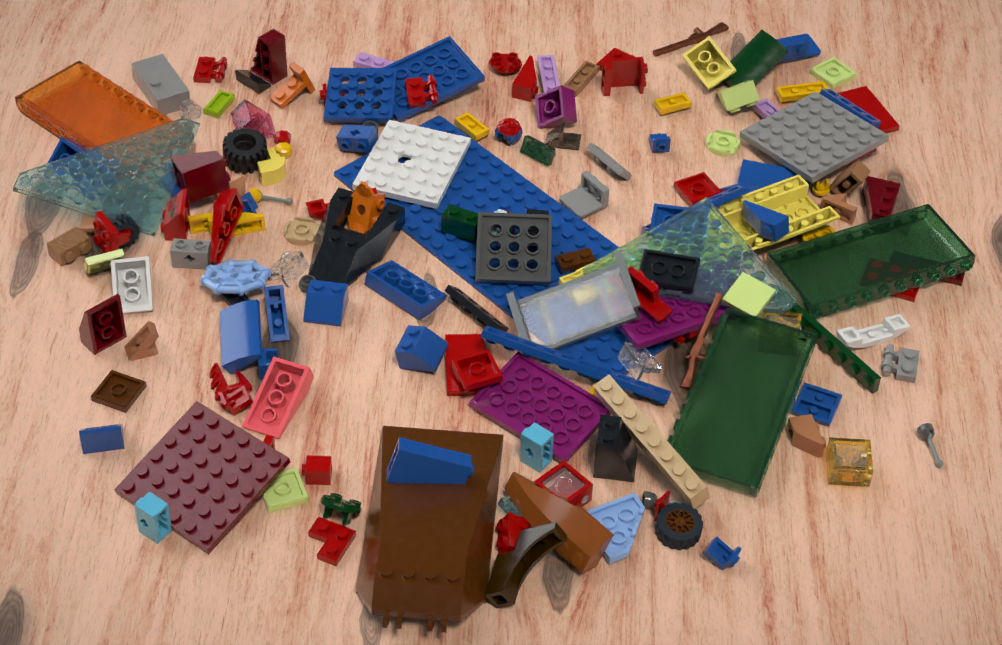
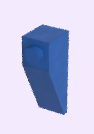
M747 200L743 201V217L760 236L776 242L789 233V216Z
M283 285L264 287L270 342L290 341Z

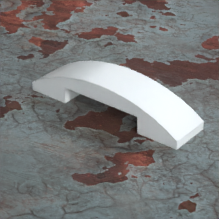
M901 314L884 318L882 324L859 330L851 326L837 330L836 334L848 347L865 348L876 346L898 337L909 330L910 325Z

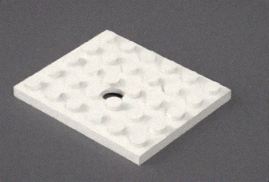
M389 120L352 184L353 190L363 181L368 183L371 188L376 187L377 193H384L387 198L437 209L471 144V138ZM401 157H407L411 159L405 161L404 163L398 162V159Z

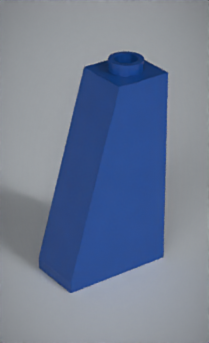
M399 437L387 468V482L465 484L468 476L471 477L473 474L474 464H472L471 455Z

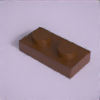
M590 248L555 255V262L561 273L580 269L596 261Z

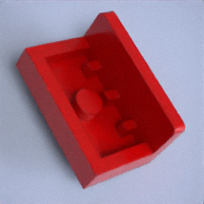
M508 512L498 521L496 527L498 531V554L515 550L520 531L530 528V524L525 518Z

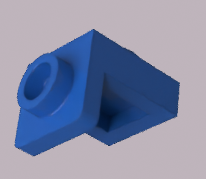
M716 536L703 554L723 570L729 565L733 567L740 559L738 554L742 549L738 546L732 550Z

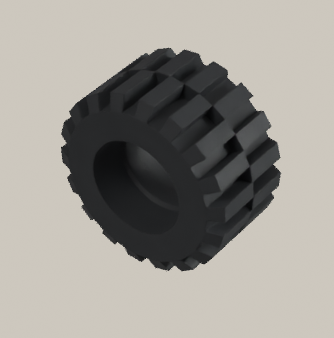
M244 127L227 133L223 141V156L227 161L226 167H229L231 171L235 170V173L242 172V174L248 172L251 174L254 171H258L257 162L267 160V140L263 134L258 133L256 129H244Z

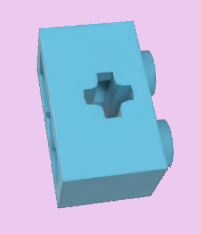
M535 422L529 428H525L521 433L520 461L540 473L552 462L554 434Z
M148 492L136 502L134 506L139 532L158 544L172 532L168 503L151 492Z

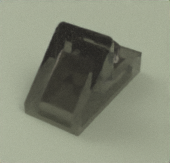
M564 122L547 133L545 147L579 151L582 134L565 133Z

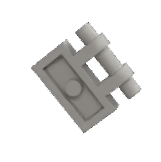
M888 344L883 353L885 358L881 367L883 375L890 376L893 373L896 374L895 380L915 383L920 351L900 347L899 352H895L894 345Z

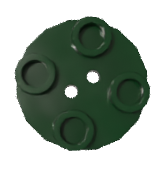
M336 493L323 495L320 500L321 504L325 505L323 518H331L334 509L342 511V514H344L342 524L347 525L350 524L353 514L361 512L362 503L354 499L347 501L342 499V495Z

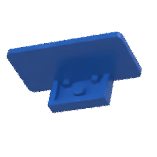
M809 34L776 39L788 50V53L779 63L813 57L821 53V50Z

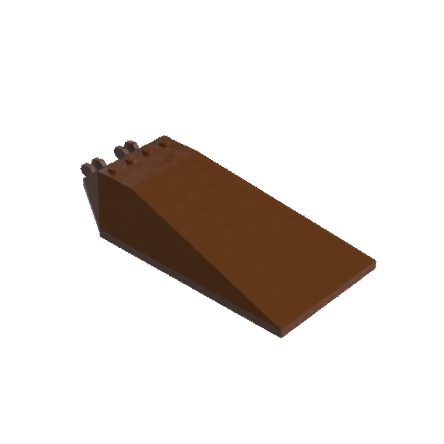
M395 426L382 427L356 585V593L359 594L370 613L383 616L382 628H388L389 616L397 617L396 629H402L403 617L428 619L427 631H433L434 620H442L440 629L441 632L446 633L448 621L461 622L479 606L487 602L485 593L489 583L504 435ZM399 437L471 455L472 464H474L473 474L471 477L468 476L465 484L387 482V468Z

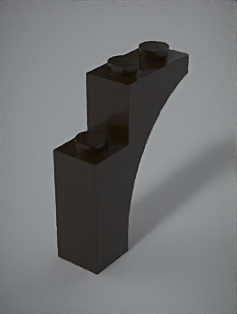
M557 522L521 530L515 550L497 554L485 596L496 608L514 605L520 587L533 567L546 554L566 542L567 534Z

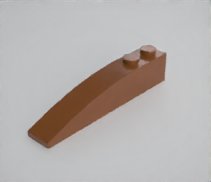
M513 472L504 489L532 527L557 522L567 534V539L565 543L554 549L580 573L597 567L614 534L584 508L568 503L567 499L557 497L551 494L552 491L546 488L542 489L536 486L535 482Z

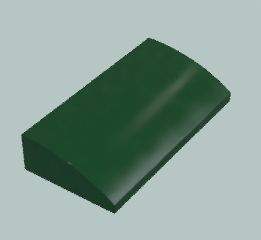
M761 30L730 61L737 71L723 80L722 83L731 87L747 80H753L756 86L788 53V50L774 37Z

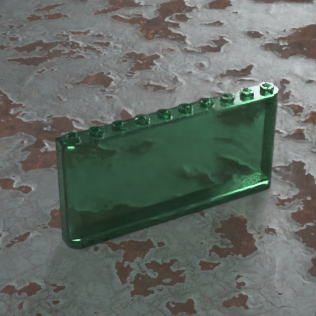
M925 204L768 252L766 261L800 306L813 318L819 319L970 271L973 268L976 255L929 204Z
M727 308L725 314L720 315L718 321L719 328L713 332L712 344L709 343L707 346L706 359L702 358L699 366L700 373H696L694 376V387L688 390L686 397L688 401L686 404L683 403L680 410V420L676 419L673 427L675 432L673 435H669L667 441L701 480L757 497L813 354L817 334Z

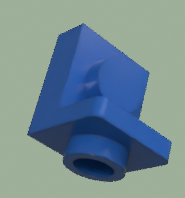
M666 133L649 134L652 153L669 152L671 139Z
M277 348L262 349V357L258 359L259 379H264L273 356L278 358Z

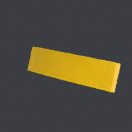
M242 212L232 236L266 230L264 214ZM213 213L188 216L191 234L209 231L210 236L212 235Z

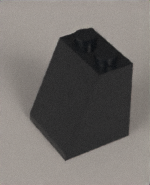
M600 414L593 478L634 482L638 448L621 417Z

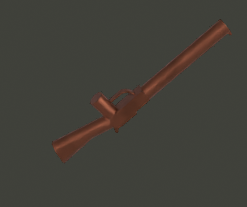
M720 22L706 32L696 27L694 33L688 39L653 50V55L658 56L688 45L700 43L708 36L726 31L729 27L723 22Z
M714 293L715 297L690 355L686 356L689 359V364L680 385L682 389H693L697 361L706 365L710 357L705 356L707 346L704 340L723 298V295L720 293ZM702 345L706 347L703 355L699 353Z

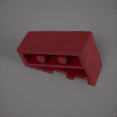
M275 29L258 37L255 49L257 54L253 58L254 66L250 70L272 85L288 76L285 35Z
M867 176L864 180L862 193L865 198L864 204L867 210L866 215L869 229L887 233L898 198L900 183Z

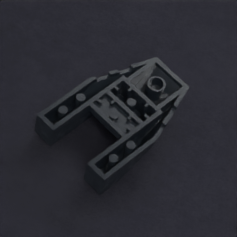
M338 187L330 199L316 234L308 275L314 276L319 281L344 283L350 286L358 279L361 273L367 272L371 269V265L383 259L405 224V207L388 202L368 234H362L343 228L351 212L353 201L351 195L353 192Z

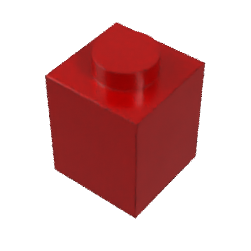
M307 455L306 464H302V476H305L306 485H331L332 456Z

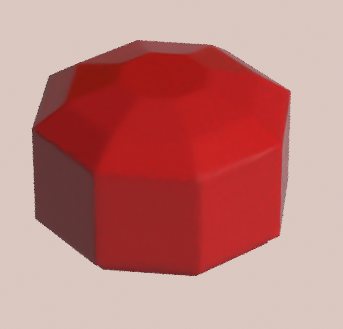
M280 130L275 133L274 142L276 144L281 142L290 144L291 134L288 131Z

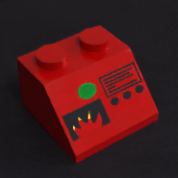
M187 189L181 190L169 200L166 210H163L164 222H161L160 228L161 233H164L165 240L173 241L174 238L187 239L188 216L191 215Z

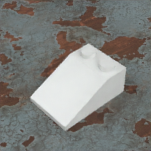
M149 256L111 260L113 296L116 294L120 295L123 314L153 311V270Z

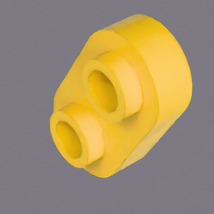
M823 225L803 233L801 243L809 249L817 248L833 241L835 230L831 226Z

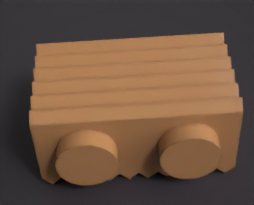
M858 160L839 174L829 187L835 194H849L864 182L870 170Z
M75 226V228L68 232L66 231V233H63L56 239L54 238L47 242L49 256L63 266L66 263L72 262L78 256L88 253L92 249L91 238Z

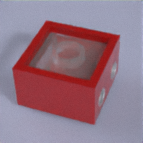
M565 460L534 481L536 486L552 491L551 494L567 499L568 503L574 506L583 507L592 500L593 483Z

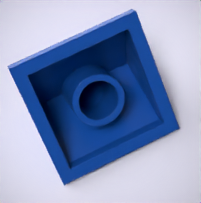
M123 424L79 430L83 454L125 449Z

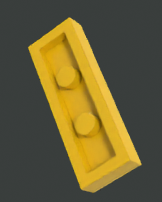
M824 81L776 87V94L780 102L797 101L814 92L820 93L821 89H828Z

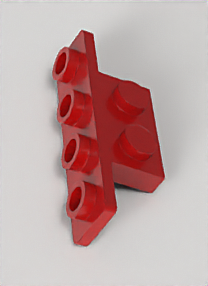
M630 266L628 272L641 305L640 308L658 323H661L672 313V308L659 298L658 285L654 281L648 280L641 270H636L633 266ZM620 273L606 278L628 297Z

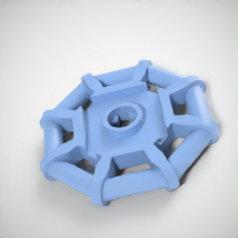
M230 258L228 261L207 266L205 274L200 278V283L202 286L211 289L216 295L225 293L244 296V293L266 287V281L271 276V271L268 267L258 264L254 259L240 261Z

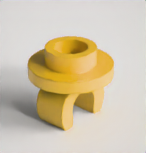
M825 178L824 183L819 182V180L815 181L812 187L813 193L817 196L828 195L830 192L828 179Z

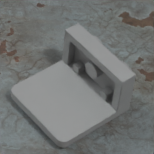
M584 171L581 173V186L560 196L559 201L581 219L608 206L609 189L589 171Z

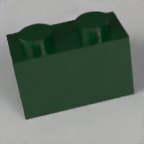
M449 204L441 215V232L473 242L476 241L478 213Z

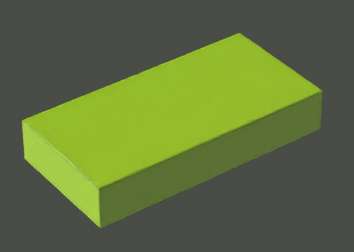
M220 90L203 108V114L219 118L235 100V94Z

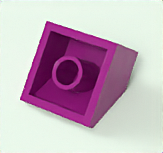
M560 85L535 96L538 128H561L577 122L574 90Z

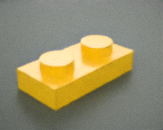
M685 92L654 100V106L661 115L690 108L692 105V101Z
M469 112L456 117L454 120V124L475 141L489 135V128Z

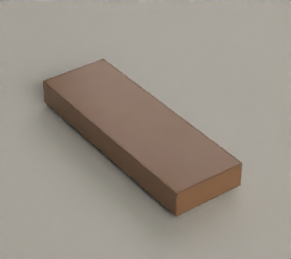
M585 61L563 86L574 90L575 97H577L600 71V66Z

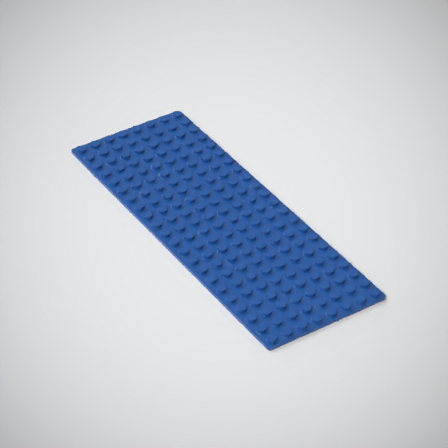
M436 116L419 125V127L469 137L442 116ZM472 138L471 144L437 209L387 197L384 199L385 206L389 202L405 207V224L401 229L404 233L512 319L513 315L506 296L507 293L514 292L517 300L560 285V277L576 272V270L561 273L555 262V255L590 248L596 261L609 255L614 256V253L622 250ZM370 153L334 171V177L354 192L352 184ZM401 157L398 159V162L404 163L405 161L411 159L407 157ZM450 204L476 213H494L498 209L519 214H527V209L549 211V215H552L550 285L475 282L477 239L473 242L441 232V215ZM515 228L512 235H517L520 231ZM493 244L490 248L493 251H498L501 247ZM511 245L509 249L516 252L519 250V247ZM527 248L530 252L538 250V248ZM492 261L490 266L497 268L500 266V263ZM510 262L508 264V266L513 269L519 266L516 262ZM531 262L527 264V267L535 269L537 264ZM567 293L546 300L545 302L557 339L610 320L609 316L599 305L600 299L578 307ZM540 303L522 309L529 332L544 344L552 342ZM614 327L555 350L627 375L675 342L669 339L636 350L618 327ZM589 376L586 377V378H588L591 382L595 383V381H596L595 378H592V377H589Z

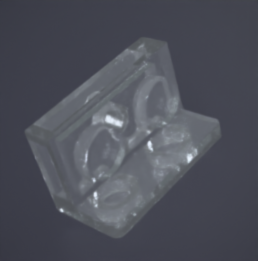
M625 342L617 357L635 380H640L644 372L659 373L662 369V366L646 348L636 350L628 342Z

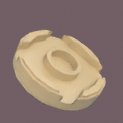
M296 217L295 220H289L284 225V237L289 243L297 246L309 245L315 242L320 226L312 218Z

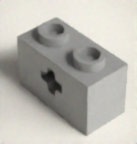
M173 239L170 249L172 267L205 270L211 264V241Z

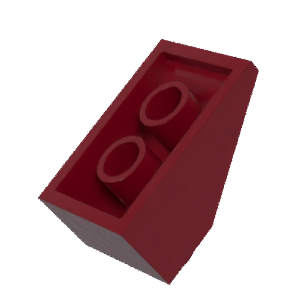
M119 294L84 312L79 327L81 343L94 355L127 337Z

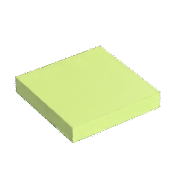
M835 57L810 68L809 71L812 76L819 81H824L827 87L832 90L855 79L857 75L856 72Z
M123 249L85 258L84 269L86 274L111 269V260L124 259Z
M742 272L722 298V303L756 320L776 293V289Z
M297 468L281 472L262 494L268 513L309 503V497Z

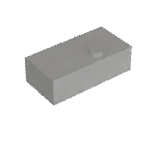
M163 54L131 63L134 81L159 117L191 107L188 88Z

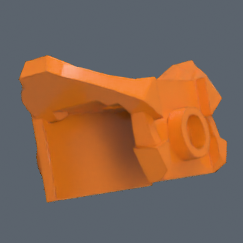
M361 181L351 195L353 201L350 215H348L349 230L366 234L372 228L385 206V194L374 195L368 183Z

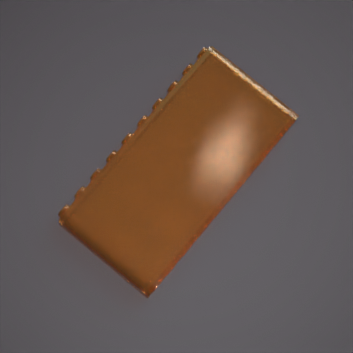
M80 60L15 97L16 106L23 115L57 138L64 137L73 140L121 172L118 179L125 184L133 182L194 142V135L190 130L185 129L179 123L174 122L168 116L163 115Z

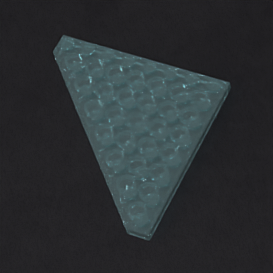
M181 118L21 172L13 186V191L95 217V212L102 211L109 220L112 217L116 219V215L120 217L121 214L129 215L137 223L141 233L155 237L163 218V210H166L167 202L170 200L177 184L170 156L189 154L200 123Z
M707 197L583 268V274L586 275L616 264L617 261L614 253L619 251L622 252L627 269L633 266L636 270L640 267L644 249L700 258V265L693 293L659 287V296L712 304L715 297L714 293H720L724 297L741 273L744 272L776 289V293L762 312L783 314L797 305V300ZM606 278L602 279L605 288L617 289ZM597 281L591 283L593 286L598 287ZM721 300L720 305L727 306L726 304L722 303Z

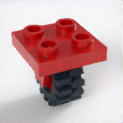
M102 211L95 212V220L93 221L95 235H93V240L103 253L119 250L120 248L125 249V246L129 248L130 243L134 244V239L139 238L137 234H140V228L129 215L121 214V217L116 215V219L112 217L109 220Z

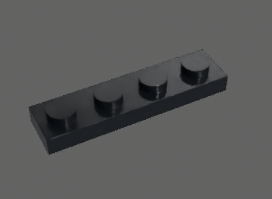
M451 285L446 287L445 292L450 295L449 299L463 305L461 308L467 313H473L475 320L498 330L508 331L509 328L462 290Z

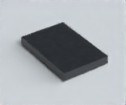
M644 249L639 270L644 273L648 280L654 281L660 288L693 293L700 258Z

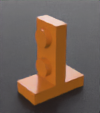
M295 62L289 66L293 75L270 96L272 102L282 109L303 89L310 94L316 90L306 71Z

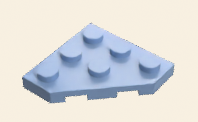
M636 493L587 510L589 514L614 534L603 554L609 564L628 557L645 512V506Z

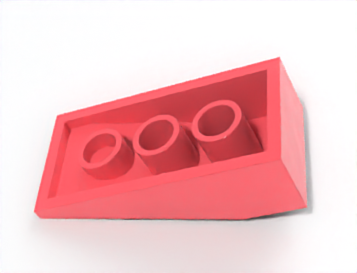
M273 356L242 427L280 439L307 395L314 379L310 367Z

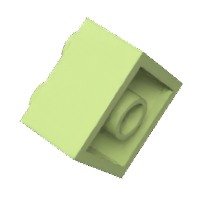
M747 80L717 92L725 111H730L731 113L741 110L740 107L744 105L747 107L753 106L757 100H760L753 80Z

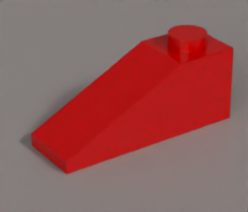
M529 55L512 84V98L531 102L533 97L537 96L539 87L537 86L533 56Z

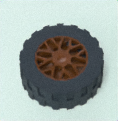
M677 502L668 504L657 515L655 534L664 546H668L670 549L687 550L690 547H694L700 540L703 529L702 516L691 505Z

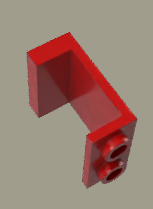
M643 57L603 59L601 77L603 96H610L611 87L638 86L639 93L643 94L644 87L647 84L645 74L648 73L647 63H644Z

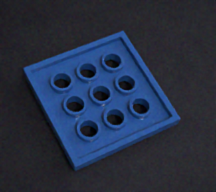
M330 68L324 122L364 123L366 121H375L376 123H387L389 120L393 121L397 68ZM375 106L380 107L379 109H373Z

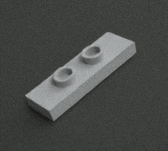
M589 143L587 149L597 157L596 161L602 165L606 164L608 166L606 169L615 175L617 173L627 180L630 179L632 176L630 172L600 147Z

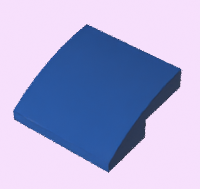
M804 382L800 395H798L792 409V414L798 416L812 414L816 422L830 426L841 402L842 394Z

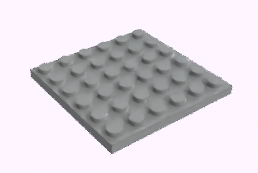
M817 92L740 131V138L811 183L889 141L888 134Z

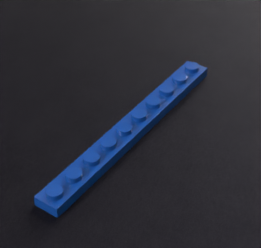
M486 326L481 334V338H484L490 344L498 343L507 350L520 351L526 357H537L543 363L559 365L560 369L576 371L578 375L595 378L597 382L610 375L623 391L628 390L633 392L635 396L651 398L657 404H667L671 394L669 390L496 328Z

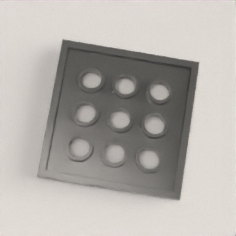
M478 212L475 282L550 285L552 215ZM493 228H499L501 232L499 234H493L491 230ZM516 228L520 233L512 235L509 231ZM535 229L538 231V234L532 236L528 231ZM493 244H497L501 248L498 251H493L490 247ZM511 245H516L519 247V250L513 252L509 249V247ZM529 246H536L538 250L530 252L527 248ZM497 261L500 263V266L493 268L490 266V263ZM510 262H516L519 266L513 269L510 268L508 264ZM531 262L536 263L537 268L529 269L527 264Z

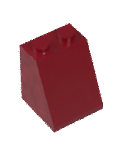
M218 151L170 156L177 187L180 191L183 189L188 190L189 203L230 189L229 181H231V178L225 168L227 161Z

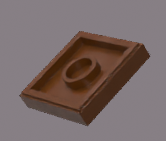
M111 370L91 395V401L127 413L147 385L145 381Z

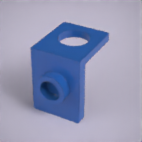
M247 192L241 197L244 204L242 212L257 213L255 209L258 206L251 193Z

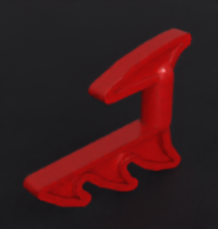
M214 363L209 375L210 378H213L210 385L211 390H214L216 387L215 401L220 399L219 392L223 391L225 394L232 393L243 385L248 391H252L250 382L237 370L235 375L239 383L228 385L218 363Z

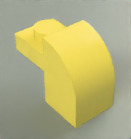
M274 147L267 148L268 160L257 162L258 176L262 186L279 183L286 176L285 157H280L279 153L276 154Z

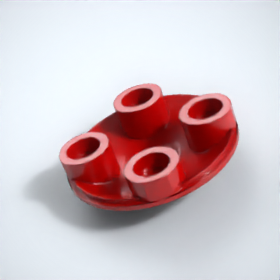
M494 52L489 60V65L497 72L513 73L521 69L522 62L515 52H510L509 54Z

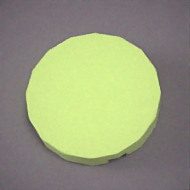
M716 130V133L712 134L711 132L707 136L706 147L708 151L715 155L731 156L740 149V138H737L736 134L731 131Z

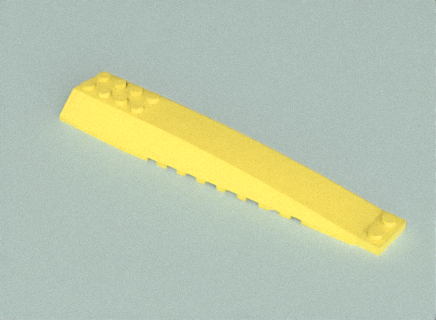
M796 175L720 205V208L716 210L714 208L710 209L704 253L685 251L653 237H648V241L643 243L637 242L633 244L630 249L624 248L620 251L622 252L627 269L630 266H633L636 270L639 269L644 249L700 258L699 267L779 243L839 220L840 215L831 206L820 209L807 196L809 184L800 175ZM747 200L789 216V233L776 242L760 236L743 217V201ZM606 256L576 270V272L560 277L559 284L616 264L615 256ZM606 278L602 279L608 296L621 292ZM597 281L567 292L577 307L602 298Z

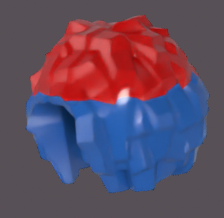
M514 118L502 119L495 129V135L499 142H501V137L503 136V139L508 141V145H514L523 134L519 121Z

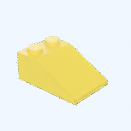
M710 36L682 55L688 67L708 90L737 71Z

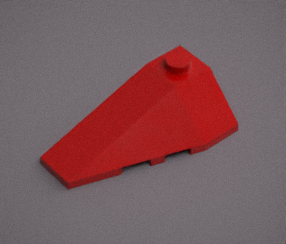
M235 188L221 192L213 204L210 254L212 265L221 263L244 209V204Z

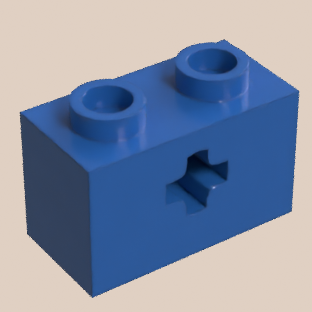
M343 125L336 139L340 151L370 153L378 140V134L375 126Z

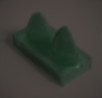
M529 135L524 136L520 152L546 166L552 165L553 158L556 156V149Z

